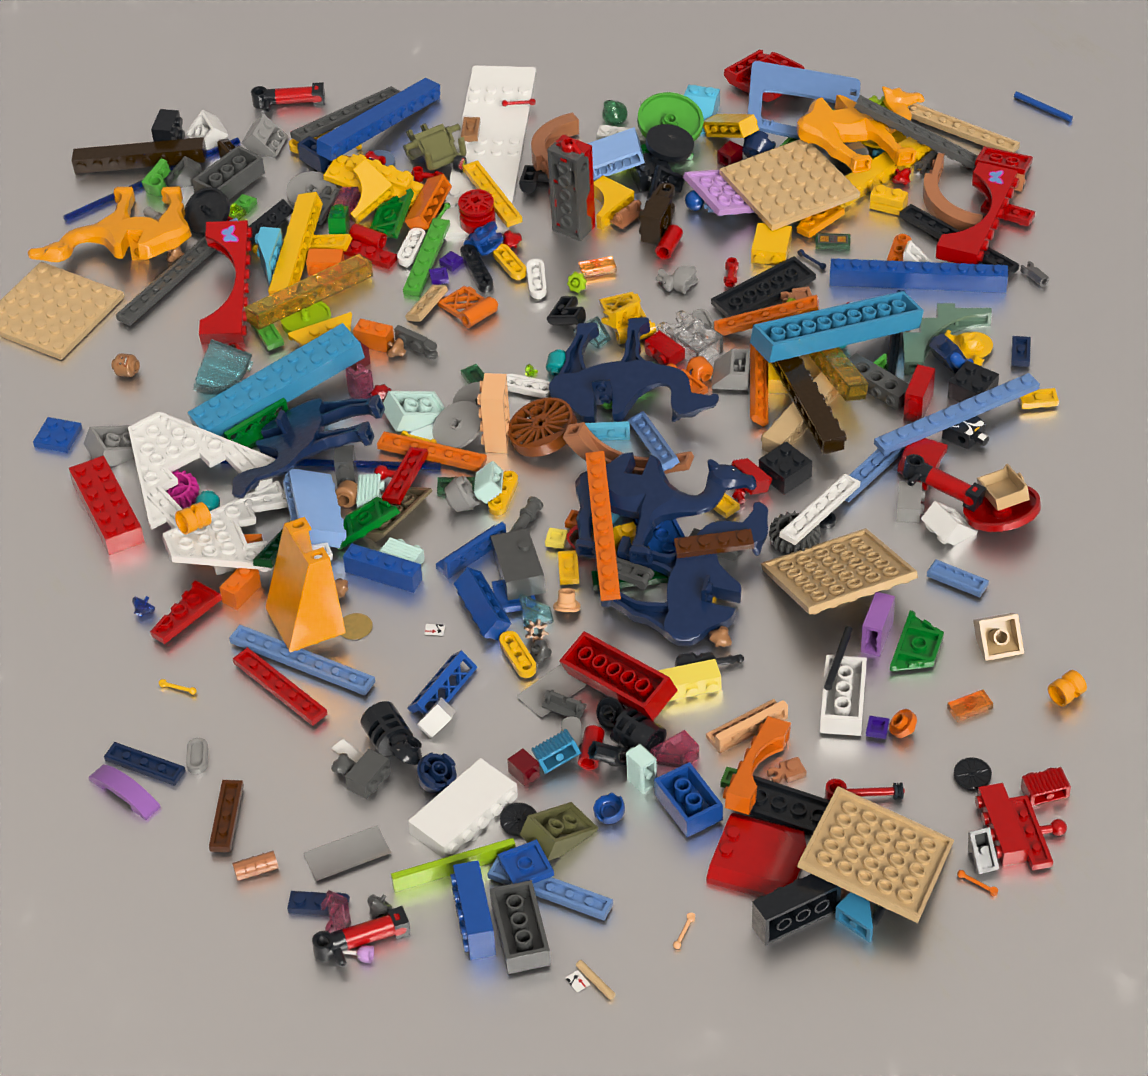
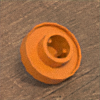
M909 709L897 712L889 724L890 733L897 738H904L912 734L917 723L916 714Z

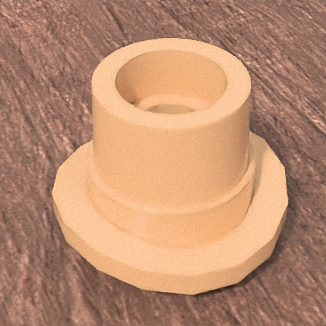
M571 588L560 589L558 591V600L554 603L553 609L561 612H578L580 610V603L575 599V590Z

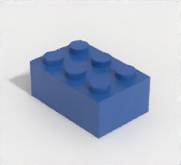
M690 762L654 779V795L686 837L723 820V804Z

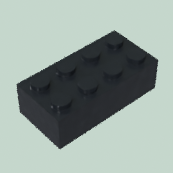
M813 874L804 878H798L793 883L779 887L774 892L765 896H759L752 901V928L765 946L836 913V906L841 901V887Z

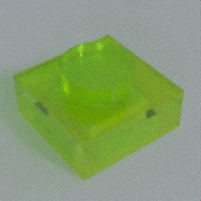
M236 203L230 205L229 216L231 218L240 220L247 215L246 210Z

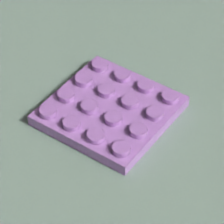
M719 170L684 173V180L718 216L754 213L748 204L722 178Z

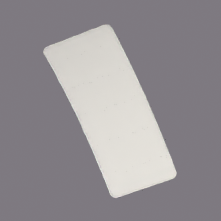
M341 739L332 747L338 755L347 753L348 757L356 763L364 755L344 739Z

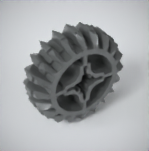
M794 510L793 513L786 512L785 515L780 514L778 518H774L770 525L769 537L771 545H774L775 550L779 549L780 554L784 552L786 554L795 553L799 550L805 551V548L810 549L820 542V525L818 524L802 540L794 545L782 539L779 535L780 531L800 513H796Z

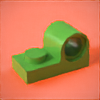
M161 158L142 180L143 187L147 193L157 197L162 196V188L167 187L164 179L171 172L166 160Z

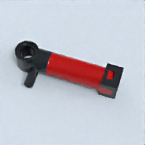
M324 82L312 83V86L292 88L266 89L263 86H257L251 90L253 106L257 109L264 108L265 112L271 110V105L313 102L314 106L325 105Z
M911 454L906 457L902 473L908 479L907 483L909 486H914L919 480L962 501V506L973 512L983 503L986 487L977 483L970 485L925 463L923 457L917 454Z
M403 906L388 910V915L351 927L331 933L319 931L312 938L314 957L324 962L331 960L335 956L338 966L344 967L347 962L343 951L391 936H395L396 939L409 936L410 923Z

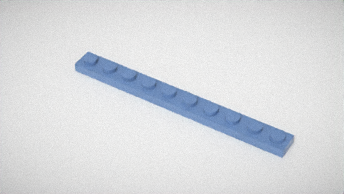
M1027 373L874 438V445L883 455L889 454L1039 389L1040 383L1030 373Z

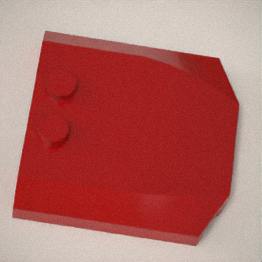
M758 50L724 69V76L729 84L749 93L751 66L754 61L801 69L805 68L803 65L775 52L764 54L763 50ZM764 92L762 100L770 102L784 94Z
M732 813L728 818L709 865L706 883L757 897L765 896L774 892L779 887L793 883L800 877L802 871L797 865L807 846L804 831Z

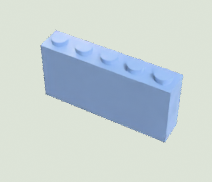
M635 127L587 143L592 145L594 181L602 175L609 176L645 163Z
M292 468L286 473L283 480L291 521L302 517L306 518L311 526L309 531L311 544L327 542L329 547L340 548L342 541L346 539V530H344V520L340 514L341 507L338 506L335 483L332 480L331 474Z

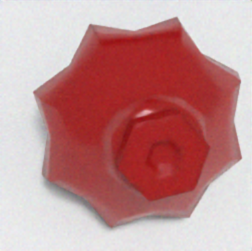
M898 168L895 170L898 174L892 178L893 183L906 186L911 182L909 179L911 174L910 168H904L902 171Z
M510 230L504 233L503 244L508 245L510 248H517V244L522 241L520 233H513Z
M385 384L375 385L370 393L372 396L380 395L382 402H384L388 391L392 389L388 388Z

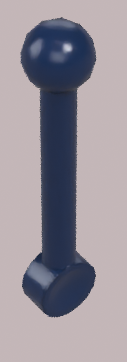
M803 249L797 251L800 257L804 256L819 265L821 269L826 268L825 263H820L807 255Z

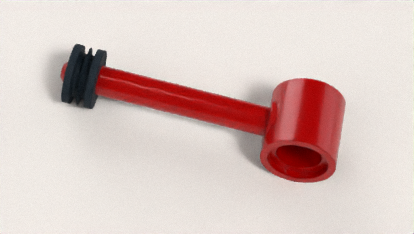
M831 779L826 783L824 798L831 800L837 786L860 797L893 795L894 800L897 797L898 799L899 797L903 799L905 789L902 782L897 783V785L893 783V787L847 789L844 781Z

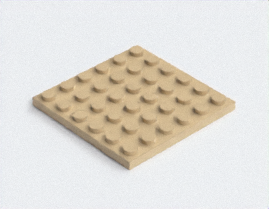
M800 139L719 169V174L772 231L860 198V191L814 144Z
M40 262L0 300V337L62 360L125 297L124 292Z
M866 528L814 545L810 549L805 548V551L799 550L795 553L793 552L761 563L762 570L809 615L818 614L828 608H836L840 604L853 602L857 598L871 596L875 592L893 588V586L906 584L918 578L917 571Z
M837 786L797 867L918 923L954 843V839Z

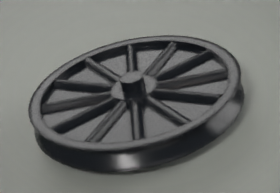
M965 758L955 765L954 778L964 788L976 790L978 787L988 785L991 780L992 771L990 766L979 758Z
M513 803L502 811L500 824L507 833L520 836L528 815L537 812L528 804Z

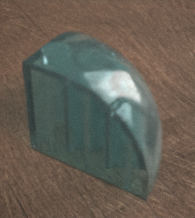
M211 339L200 363L193 390L203 394L217 395L239 383L245 376L246 371L250 372L253 362L250 361L252 354Z

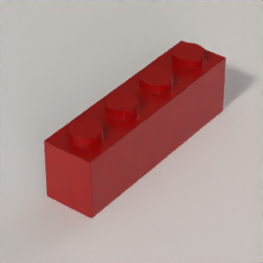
M998 783L978 787V796H975V804L977 809H981L983 825H987V828L990 827L997 859H1000L1002 867L1027 862L1029 848L1004 784Z

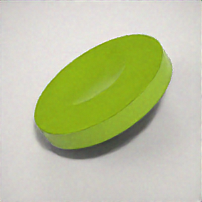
M316 299L294 301L283 309L280 316L281 326L287 334L332 318L328 305Z

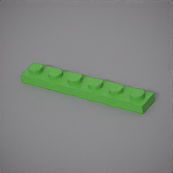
M433 218L403 288L404 295L421 296L430 275L429 269H432L450 227V220Z

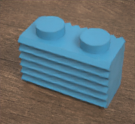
M567 729L531 749L545 774L581 754L576 742Z

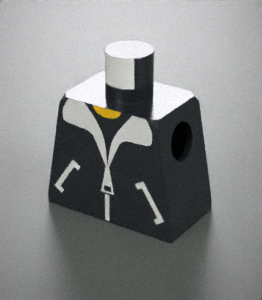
M978 416L942 430V439L965 449H970L976 443L985 446L989 441V436L985 435V422Z

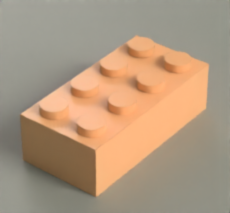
M484 373V379L480 381L481 394H478V405H481L479 407V418H482V421H480V432H483L481 444L485 445V453H507L510 422L507 374Z

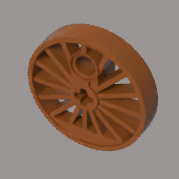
M552 397L537 399L526 404L514 414L509 422L508 436L513 448L519 454L527 457L545 456L561 449L567 444L563 439L564 433L568 425L577 423V418L570 405L562 399Z

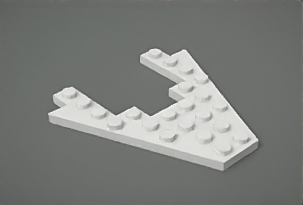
M160 411L128 427L151 530L166 522L172 528L177 527L175 514L177 511L182 510V508L166 492V490L178 485V479L172 471L198 458H201L210 468L226 460L239 474L253 468L269 465L276 460ZM272 479L260 481L259 486L254 489L259 491L272 484Z
M279 480L274 481L259 491L255 490L246 494L242 499L237 498L210 511L212 522L208 526L201 529L197 528L196 531L187 535L183 534L178 526L162 533L171 562L259 569L262 572L274 571L275 565L272 568L253 566V559L268 543L267 541L247 543L240 527L256 524L255 512L259 513L288 507L285 490L282 489ZM327 542L312 545L313 550L323 547L330 560H333V554ZM322 555L314 556L315 559L322 557Z

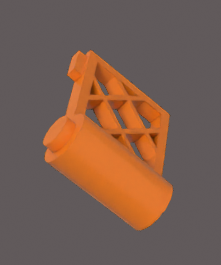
M463 286L438 302L440 308L459 318L466 328H471L498 310L496 299L489 296L484 298L477 294L476 290L470 286Z

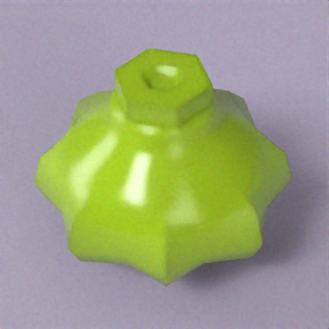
M574 272L568 276L567 285L570 287L571 292L579 294L582 290L586 289L587 280L582 273Z

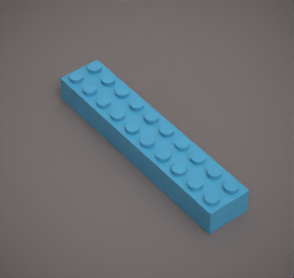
M904 291L754 324L750 343L771 363L920 328L924 310Z
M342 323L188 411L191 423L196 427L225 438L224 432L281 398H284L288 403L365 358L361 344Z

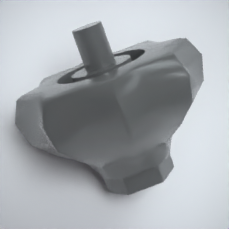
M536 639L534 644L531 645L530 654L535 662L542 663L545 658L551 656L552 651L548 648L544 639Z
M341 753L338 759L333 762L331 770L338 774L342 773V776H345L356 762L350 759L347 753Z
M372 894L368 897L367 902L370 907L369 914L377 918L380 914H387L388 910L392 909V906L385 901L386 895L383 894L382 897H378Z

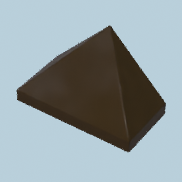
M229 139L217 142L220 158L235 148Z

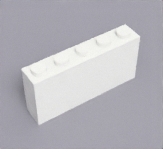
M480 758L408 820L409 834L442 858L454 855L464 843L469 842L480 829H484L490 820L500 815L507 805L512 804L518 797L517 783Z

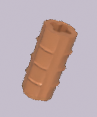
M274 851L232 863L237 881L279 869Z

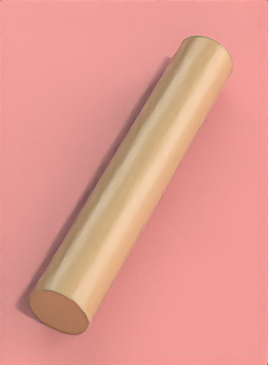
M582 960L576 963V967L609 1000L615 997V992Z

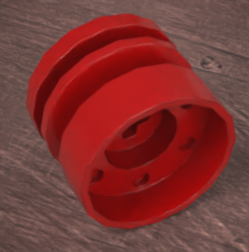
M473 189L460 196L458 200L460 225L466 233H474L476 228L492 221L496 222L494 198L489 192Z

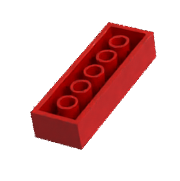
M104 455L69 467L72 484L108 554L112 555L144 543L141 525Z
M585 631L559 660L569 675L608 697L617 699L626 707L636 709L653 721L678 691L667 675Z

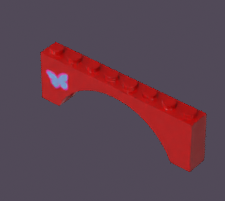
M981 162L977 163L973 171L972 186L977 188L986 197L990 210L976 225L960 232L942 234L936 246V259L965 264H978L979 261L982 262L984 251H987L989 247V240L993 239L994 230L998 229L999 219L1003 218L1004 209L1008 208L1009 198H1013L1014 188H1017L1019 185L1017 170Z
M248 220L206 222L205 237L208 247L221 252L230 260L236 270V278L233 290L225 303L214 313L200 320L199 337L202 345L230 344L232 342L244 343V336H247L245 322H248L246 307H249V300L246 297V293L250 291L247 279H250L248 265H251L249 252L252 251V244L249 239L253 235L252 227H249Z

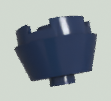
M758 130L744 138L743 153L747 158L774 149L776 143L775 141L771 142L767 138L769 136L767 133Z
M431 752L422 757L417 766L419 785L430 793L443 791L456 780L457 773L454 760L445 753L440 755Z

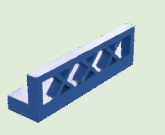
M500 522L496 526L493 525L437 562L436 569L446 578H451L492 551L491 536L506 533V524Z
M462 650L451 655L407 709L412 714L420 711L425 715L428 710L424 706L428 702H434L435 704L439 700V689H445L446 698L444 700L448 703L477 669V666ZM462 661L470 668L467 672H461L460 664ZM450 675L456 676V686H450Z

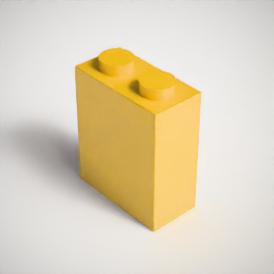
M758 223L751 249V263L777 265L787 260L792 240V226H783L772 231L765 223Z

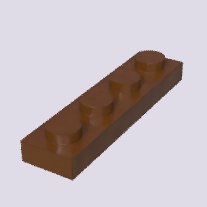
M751 529L674 538L676 557L685 558L754 549V540Z
M222 780L209 843L210 852H231L244 787L243 780Z

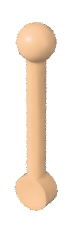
M694 913L687 914V921L677 941L673 943L675 949L681 948V941L690 923L695 920Z

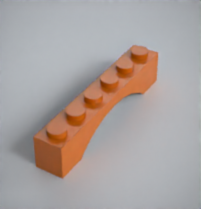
M768 716L764 724H760L758 735H754L751 748L746 749L744 760L739 762L737 773H733L730 786H726L724 790L725 808L747 815L750 814L756 802L757 785L753 778V772L763 760L784 750L790 738V722Z

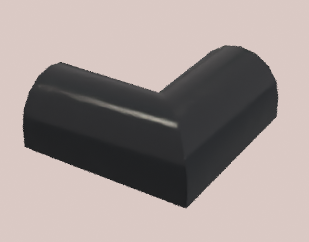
M533 165L524 166L519 181L520 189L524 193L534 192L538 182L549 183L545 172L542 170L536 171Z
M660 165L655 166L646 199L649 200L656 188L662 183L673 184L675 191L681 193L685 181L683 175Z
M561 296L546 319L551 325H577L585 322L586 312L584 307H576L578 305L576 296Z

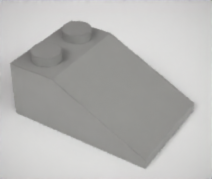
M131 425L89 427L83 444L93 459L104 455L110 467L134 459L128 427Z

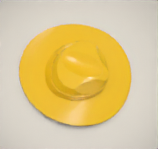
M980 332L962 333L957 335L952 341L960 348L966 359L971 358L973 360L975 355L981 356L980 358L982 359L993 349L991 338Z

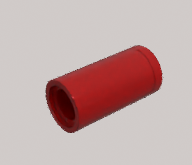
M357 223L352 225L349 232L353 240L383 249L387 242V235L385 233Z
M669 225L655 249V253L659 258L666 260L673 254L683 236V231L679 226Z
M590 725L584 730L578 765L585 770H594L599 764V761L589 759L588 754L589 746L593 741L603 743L605 732L599 726Z

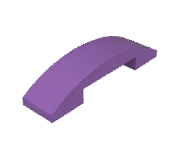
M103 764L89 776L90 781L101 789H109L127 802L131 810L145 820L161 808L160 804L141 785L114 767Z

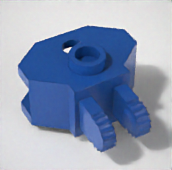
M492 221L476 228L474 233H471L468 239L464 241L463 245L470 244L475 246L477 251L484 256L496 250L504 238L501 232L496 233L495 230L498 227L496 222Z

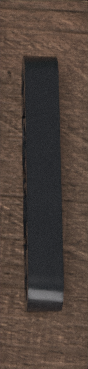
M470 244L462 246L460 249L461 257H463L464 264L478 290L484 293L493 290V279L477 249Z

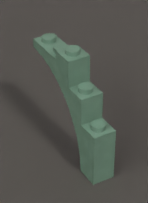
M937 303L936 318H922L919 332H903L904 375H913L917 364H924L926 356L931 351L929 347L930 340L934 336H938L941 333L945 334L947 330H950V334L964 329L991 326V308H955V303Z

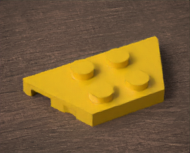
M349 312L289 332L288 338L291 341H296L299 347H302L342 323L351 332L352 313Z

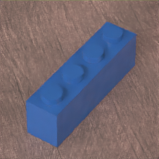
M351 543L343 555L345 572L412 593L416 591L423 580L421 564L353 543Z
M467 567L454 582L458 590L457 593L463 599L465 607L470 611L472 620L478 625L480 634L487 639L491 638L498 641L500 635L512 623L482 572Z

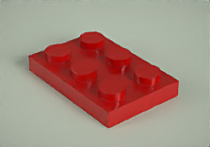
M984 146L976 158L975 166L978 162L1017 170L1018 174L1025 175L1032 164L1033 157Z

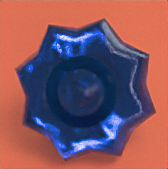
M136 596L133 597L134 614L142 617L144 614L155 611V606L148 603V596L144 600Z

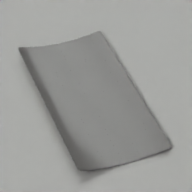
M560 664L518 694L517 697L538 716L544 717L551 712V710L542 707L546 699L545 693L547 690H554V692L570 698L587 686V684L569 675Z
M374 826L306 851L303 854L314 878L318 881L390 854L391 851L379 827Z

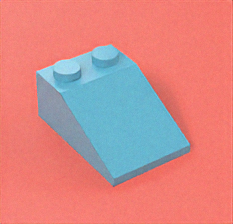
M697 85L687 86L684 96L690 98L699 106L704 120L717 114L720 106V89ZM702 128L701 134H706L704 128Z
M260 227L259 233L255 235V243L258 244L257 256L260 257L261 266L270 286L276 262L283 245L281 228Z

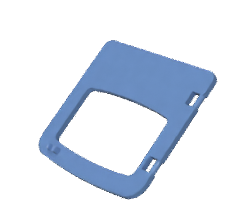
M754 61L751 66L747 114H754L760 131L800 139L796 126L777 123L774 120L769 121L761 117L762 96L764 92L811 99L822 97L826 102L835 103L836 95H843L857 102L860 96L861 83L858 79ZM855 92L856 96L850 95V93Z

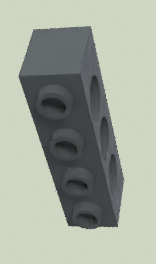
M855 353L842 363V378L846 381L851 382L897 411L904 406L905 392L909 385L907 382L858 353Z

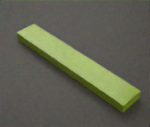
M513 838L392 873L391 879L394 892L448 877L450 874H454L453 865L478 860L480 867L492 864L498 858V854L515 848V841Z

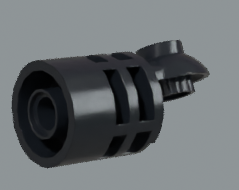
M605 697L600 700L596 710L597 719L605 729L613 730L612 734H610V739L622 748L628 749L641 744L654 757L658 754L666 740L667 733L665 728L634 708L625 709L624 705L615 698Z
M382 701L369 707L362 715L360 723L378 753L383 756L394 755L404 763L418 765L422 758V744L417 738L413 737V733L393 703Z

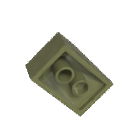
M572 802L528 815L520 836L527 843L537 839L548 861L562 857L597 832L598 827Z

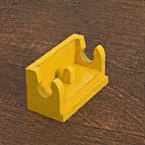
M627 298L624 301L628 304L615 311L604 310L603 313L608 314L609 317L601 318V323L617 329L627 324L628 319L640 317V301Z

